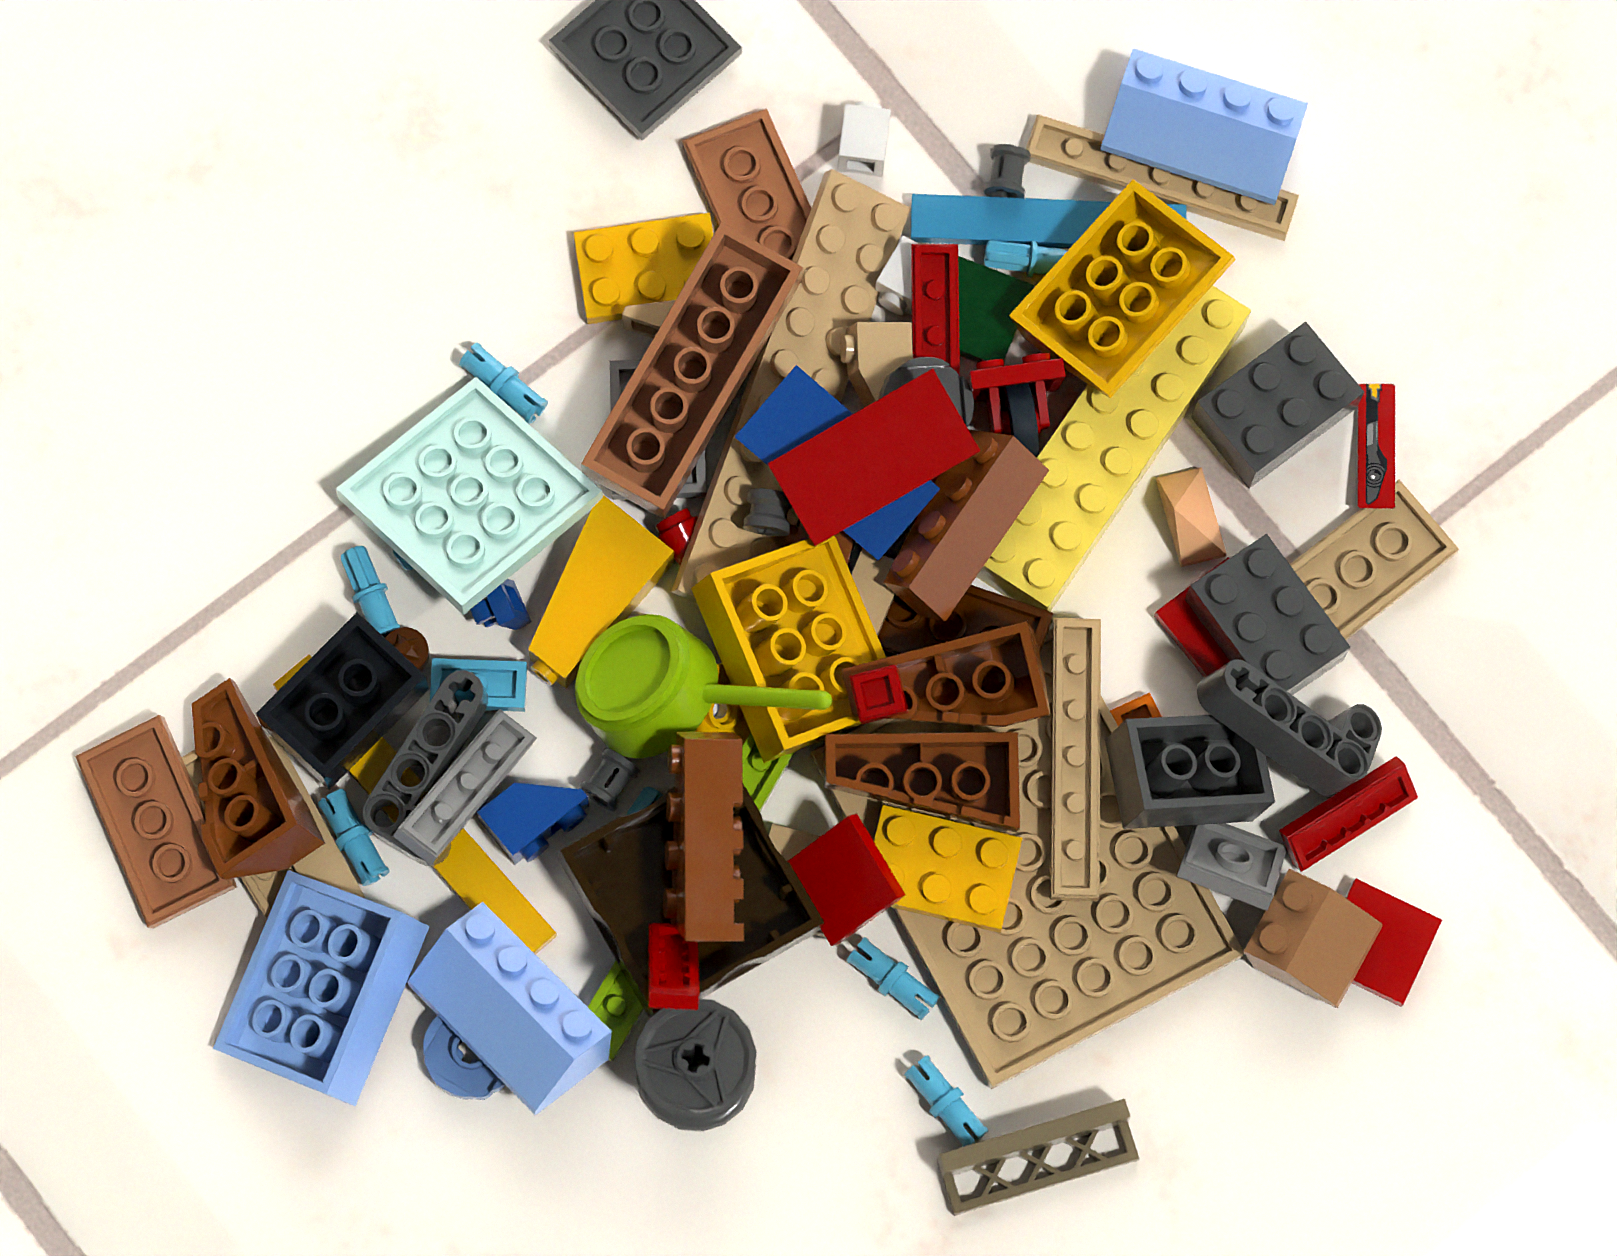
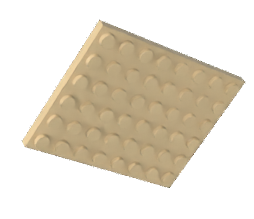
M1053 628L1048 631L1040 652L1051 715L1006 727L882 719L867 723L847 733L1018 732L1020 829L1017 832L829 789L844 818L857 813L873 841L883 805L1023 838L1001 933L893 908L991 1089L1245 955L1211 891L1206 887L1177 877L1186 847L1175 827L1123 829L1105 739L1118 725L1102 696L1100 710L1099 900H1050ZM822 746L812 751L811 757L824 779V749Z

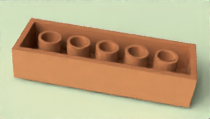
M721 222L581 463L582 473L658 517L665 519L801 283L803 267Z

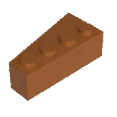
M968 429L981 452L937 477L934 484L940 488V491L917 516L897 557L893 561L883 583L919 616L940 621L947 620L1049 472V469L1013 435Z
M677 732L676 745H669L668 771L669 774H675V793H668L666 800L667 821L674 822L673 841H666L665 868L666 870H672L671 889L664 890V917L670 918V923L685 941H744V923H736L734 921V903H738L739 900L743 899V879H740L739 866L734 864V855H740L743 849V830L740 817L733 816V807H741L743 804L742 739L734 732Z
M1018 732L825 734L823 739L825 788L1007 831L1017 832L1020 829Z

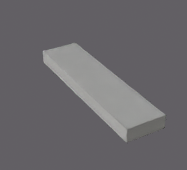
M499 709L399 826L393 837L432 866L530 749L537 737Z

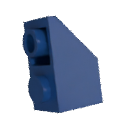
M514 782L481 808L477 814L479 822L514 865H516L523 858L527 862H531L540 856L550 845L547 839L561 828L567 833L579 825L587 816L584 810L589 807L588 796L582 789Z

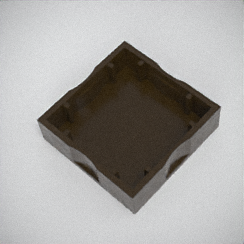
M744 784L743 804L741 807H733V816L740 817L743 830V849L740 855H734V864L739 866L740 879H743V899L739 900L738 903H734V921L736 923H744V941H698L699 999L704 998L820 932L825 923L791 864L778 852L766 831L762 815ZM675 786L667 790L663 796L648 807L638 812L618 817L561 849L558 861L649 1019L662 1009L648 1007V929L651 923L671 924L670 918L664 917L663 894L664 890L671 889L672 870H666L665 844L666 841H673L674 822L667 821L666 800L668 793H675Z

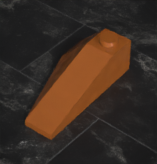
M1027 621L841 669L851 712L854 717H858L849 676L894 664L899 669L909 713L886 719L1006 727L1051 715L1045 675L1034 630Z
M229 678L193 702L192 716L195 754L200 757L202 783L198 784L199 798L204 801L206 822L201 824L202 840L219 877L226 880L286 870L324 845L325 841L308 805L235 681Z

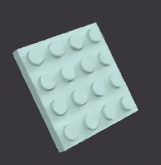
M477 377L472 379L336 488L338 499L463 615L590 512L603 498V491Z

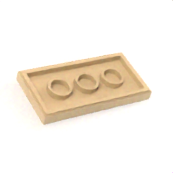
M1398 479L1395 482V508L1360 509L1290 565L1347 641L1456 555L1459 548L1401 480Z

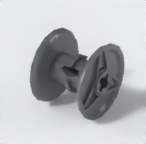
M699 999L698 1010L666 1008L659 1010L648 1019L636 1043L634 1064L637 1071L636 1079L645 1104L658 1119L679 1130L703 1132L725 1125L744 1109L754 1090L757 1051L750 1029L734 1010L715 1000ZM695 1058L702 1059L704 1065H700L697 1072L688 1070V1065H692Z

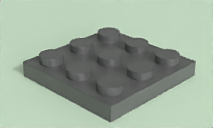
M595 0L549 40L550 48L641 141L742 55V46L696 0Z

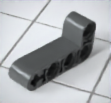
M1239 659L1228 662L1204 677L1197 686L1198 700L1210 715L1316 792L1324 796H1332L1367 775L1382 733L1381 721L1371 707L1365 704H1356L1327 721L1252 665Z
M466 670L453 672L442 682L363 807L364 822L374 835L425 866L430 865L395 839L393 835L448 770L487 708L488 694L485 687L474 673ZM470 688L474 699L471 702L462 700L459 704L455 693L458 690L466 692ZM445 708H447L451 714H453L455 711L459 719L461 720L460 723H456L455 720L448 713L442 711ZM444 725L451 729L450 738L445 744L431 746L427 743V736L432 728ZM418 765L425 769V776L420 784L414 787L402 785L401 776L408 767ZM392 805L398 808L399 816L393 825L389 827H379L376 825L375 817L382 807ZM451 843L432 866L443 862L448 857Z

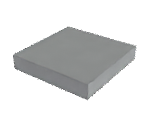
M1226 823L1193 825L1177 877L1268 911L1287 849L1285 845Z

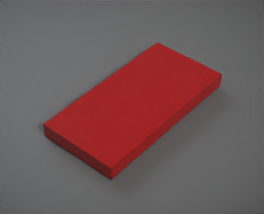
M932 368L769 462L768 466L816 547L978 454L981 450Z

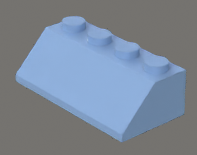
M1133 48L1100 150L1275 205L1308 103Z
M483 902L445 929L408 980V986L535 1116L609 1059L612 1031Z

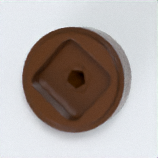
M402 627L393 630L386 636V639L420 671L426 667L430 651L427 640L419 631L413 628Z

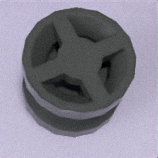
M749 489L747 501L751 505L750 513L744 518L743 529L761 535L788 536L791 525L787 521V514L792 506L785 493L772 489Z

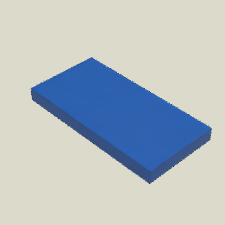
M796 365L735 435V438L768 466L769 462L846 419L853 413ZM929 481L847 528L844 532L879 561L940 491V488L932 481Z

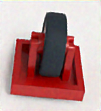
M1038 353L1022 357L1023 363L1005 366L1003 359L977 363V370L970 371L966 381L970 385L974 402L986 401L991 432L1013 435L1037 458L1039 455L1038 434H1040L1041 430L1048 429V426H1050L1046 392L1057 391L1066 377L1063 358L1051 360L1050 353Z

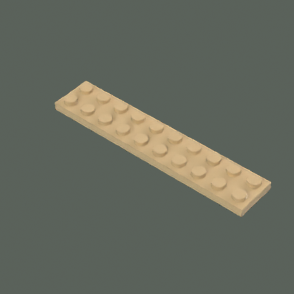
M833 169L824 173L792 260L803 267L802 281L754 363L671 592L697 603L691 588L708 574L785 546L787 536L761 535L743 529L744 518L750 513L751 505L747 501L749 489L763 488L782 492L783 490L770 467L738 441L735 435L796 365L841 402L849 380L847 363H842L840 357L841 337L846 335V329L856 322H870L880 294L875 290L876 281L897 247L910 207ZM792 507L788 510L787 521L790 525H796L799 518Z

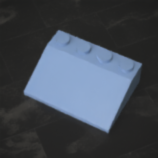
M288 870L213 1049L356 1106L430 926L403 912Z

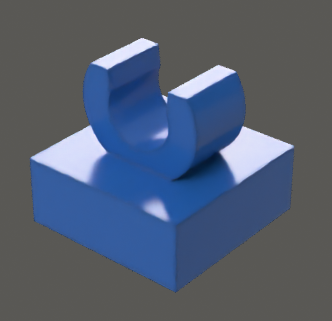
M511 579L504 581L486 596L487 599L480 601L470 609L476 625L484 623L487 628L498 623L501 627L518 630L532 622L514 580Z

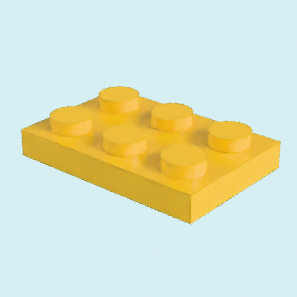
M710 212L573 232L587 325L622 320L625 306L676 300L713 237Z
M883 805L874 843L906 894L905 897L891 907L1001 933L1023 838Z

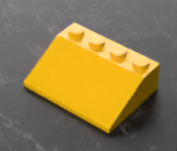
M1132 179L1012 311L1009 317L1022 337L1042 353H1050L1051 360L1063 358L1065 370L1111 398L1236 259L1230 252L1136 180Z
M835 536L816 547L809 538L708 574L691 588L731 685L823 690L832 697V704L825 710L740 705L764 763L818 743L824 739L825 734H839L861 724L859 717L852 715L841 669L886 658V655Z

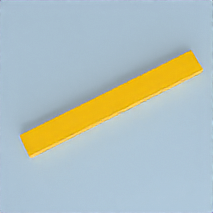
M310 654L273 684L276 691L311 658ZM382 737L348 772L370 796L397 752ZM410 767L401 776V783L404 786L414 787L421 783L420 778ZM390 805L381 808L393 823L397 821L399 816L397 807ZM463 828L451 842V850L448 857L443 862L432 867L470 910L483 902L536 955L557 937V933Z

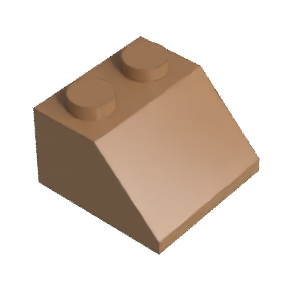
M1288 869L1270 903L1268 911H1265L1246 945L1244 953L1255 969L1338 1009L1383 925L1332 888L1292 869Z

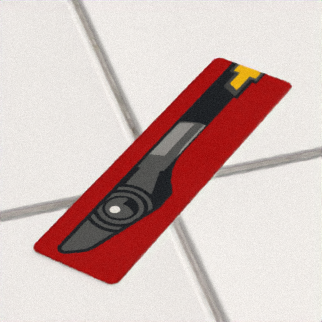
M1359 384L1364 394L1358 405V507L1361 509L1395 508V385Z

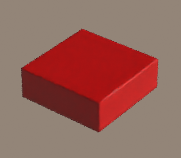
M896 664L849 676L861 724L909 713L899 669Z

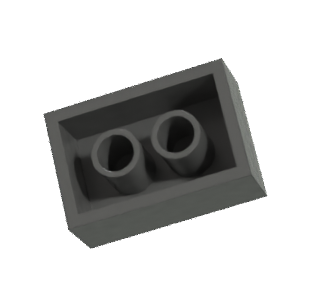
M1305 321L1198 400L1191 418L1245 485L1251 488L1357 409L1364 391Z
M1265 534L1191 584L1185 597V601L1229 661L1239 659L1249 663L1291 695H1294L1342 662L1351 648L1268 534Z
M1212 715L1126 719L1105 739L1123 829L1253 822L1275 803L1265 754Z

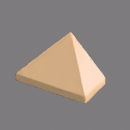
M1202 467L1158 477L1156 482L1180 567L1226 557V550Z

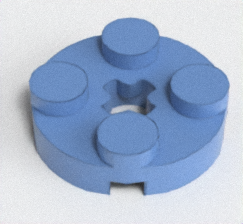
M437 1015L429 1025L423 1041L424 1061L433 1082L445 1093L464 1100H485L491 1097L492 1094L502 1090L506 1085L482 1060L473 1059L470 1063L462 1061L464 1054L458 1048L463 1041Z

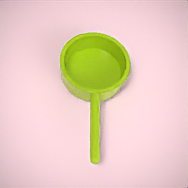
M654 614L634 616L620 621L605 630L585 653L579 666L575 683L576 703L584 719L609 749L629 758H647L667 752L669 745H676L677 732H694L709 712L712 703L825 710L832 704L831 695L823 690L718 685L717 663L710 648L702 640L671 619Z

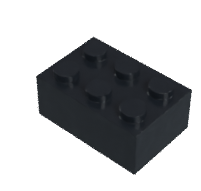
M356 612L255 714L261 727L330 790L429 690L426 676Z

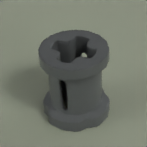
M1012 144L994 145L990 149L989 156L993 160L990 181L984 187L985 195L988 197L1024 198L1025 189L1022 187L1024 167L1030 162L1031 153L1023 147Z
M604 748L601 753L602 762L588 782L582 781L579 789H582L588 798L610 811H615L618 806L616 799L631 777L636 778L640 770L624 756L611 749ZM612 772H614L615 774L605 788L604 784L606 783Z

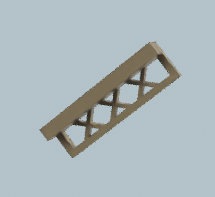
M1125 1098L939 1154L937 1162L954 1216L1138 1161L1140 1158L1128 1124L1131 1116ZM1117 1126L1126 1153L1107 1158L1090 1149L1098 1132ZM1090 1135L1086 1145L1073 1140ZM1064 1142L1080 1151L1081 1154L1073 1169L1061 1172L1044 1163V1160L1053 1145ZM1045 1148L1040 1159L1028 1154ZM1086 1155L1097 1160L1096 1162L1081 1166ZM1018 1156L1035 1165V1168L1028 1182L1015 1186L998 1177V1174L1007 1159ZM999 1162L993 1173L982 1168L983 1166ZM1040 1169L1052 1174L1035 1180ZM972 1170L989 1179L980 1197L961 1202L954 1175ZM994 1182L1006 1188L988 1194Z

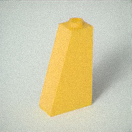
M604 495L591 509L528 648L530 661L534 663L530 667L531 670L551 686L558 682L567 689L576 679L581 661L591 644L605 630L627 619L674 564V551Z

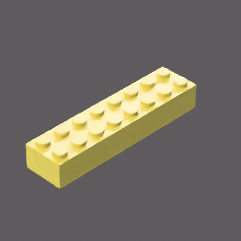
M1212 286L1111 398L1088 384L1037 457L1049 469V472L976 577L1006 597L1051 612L1244 330L1252 310L1215 286Z

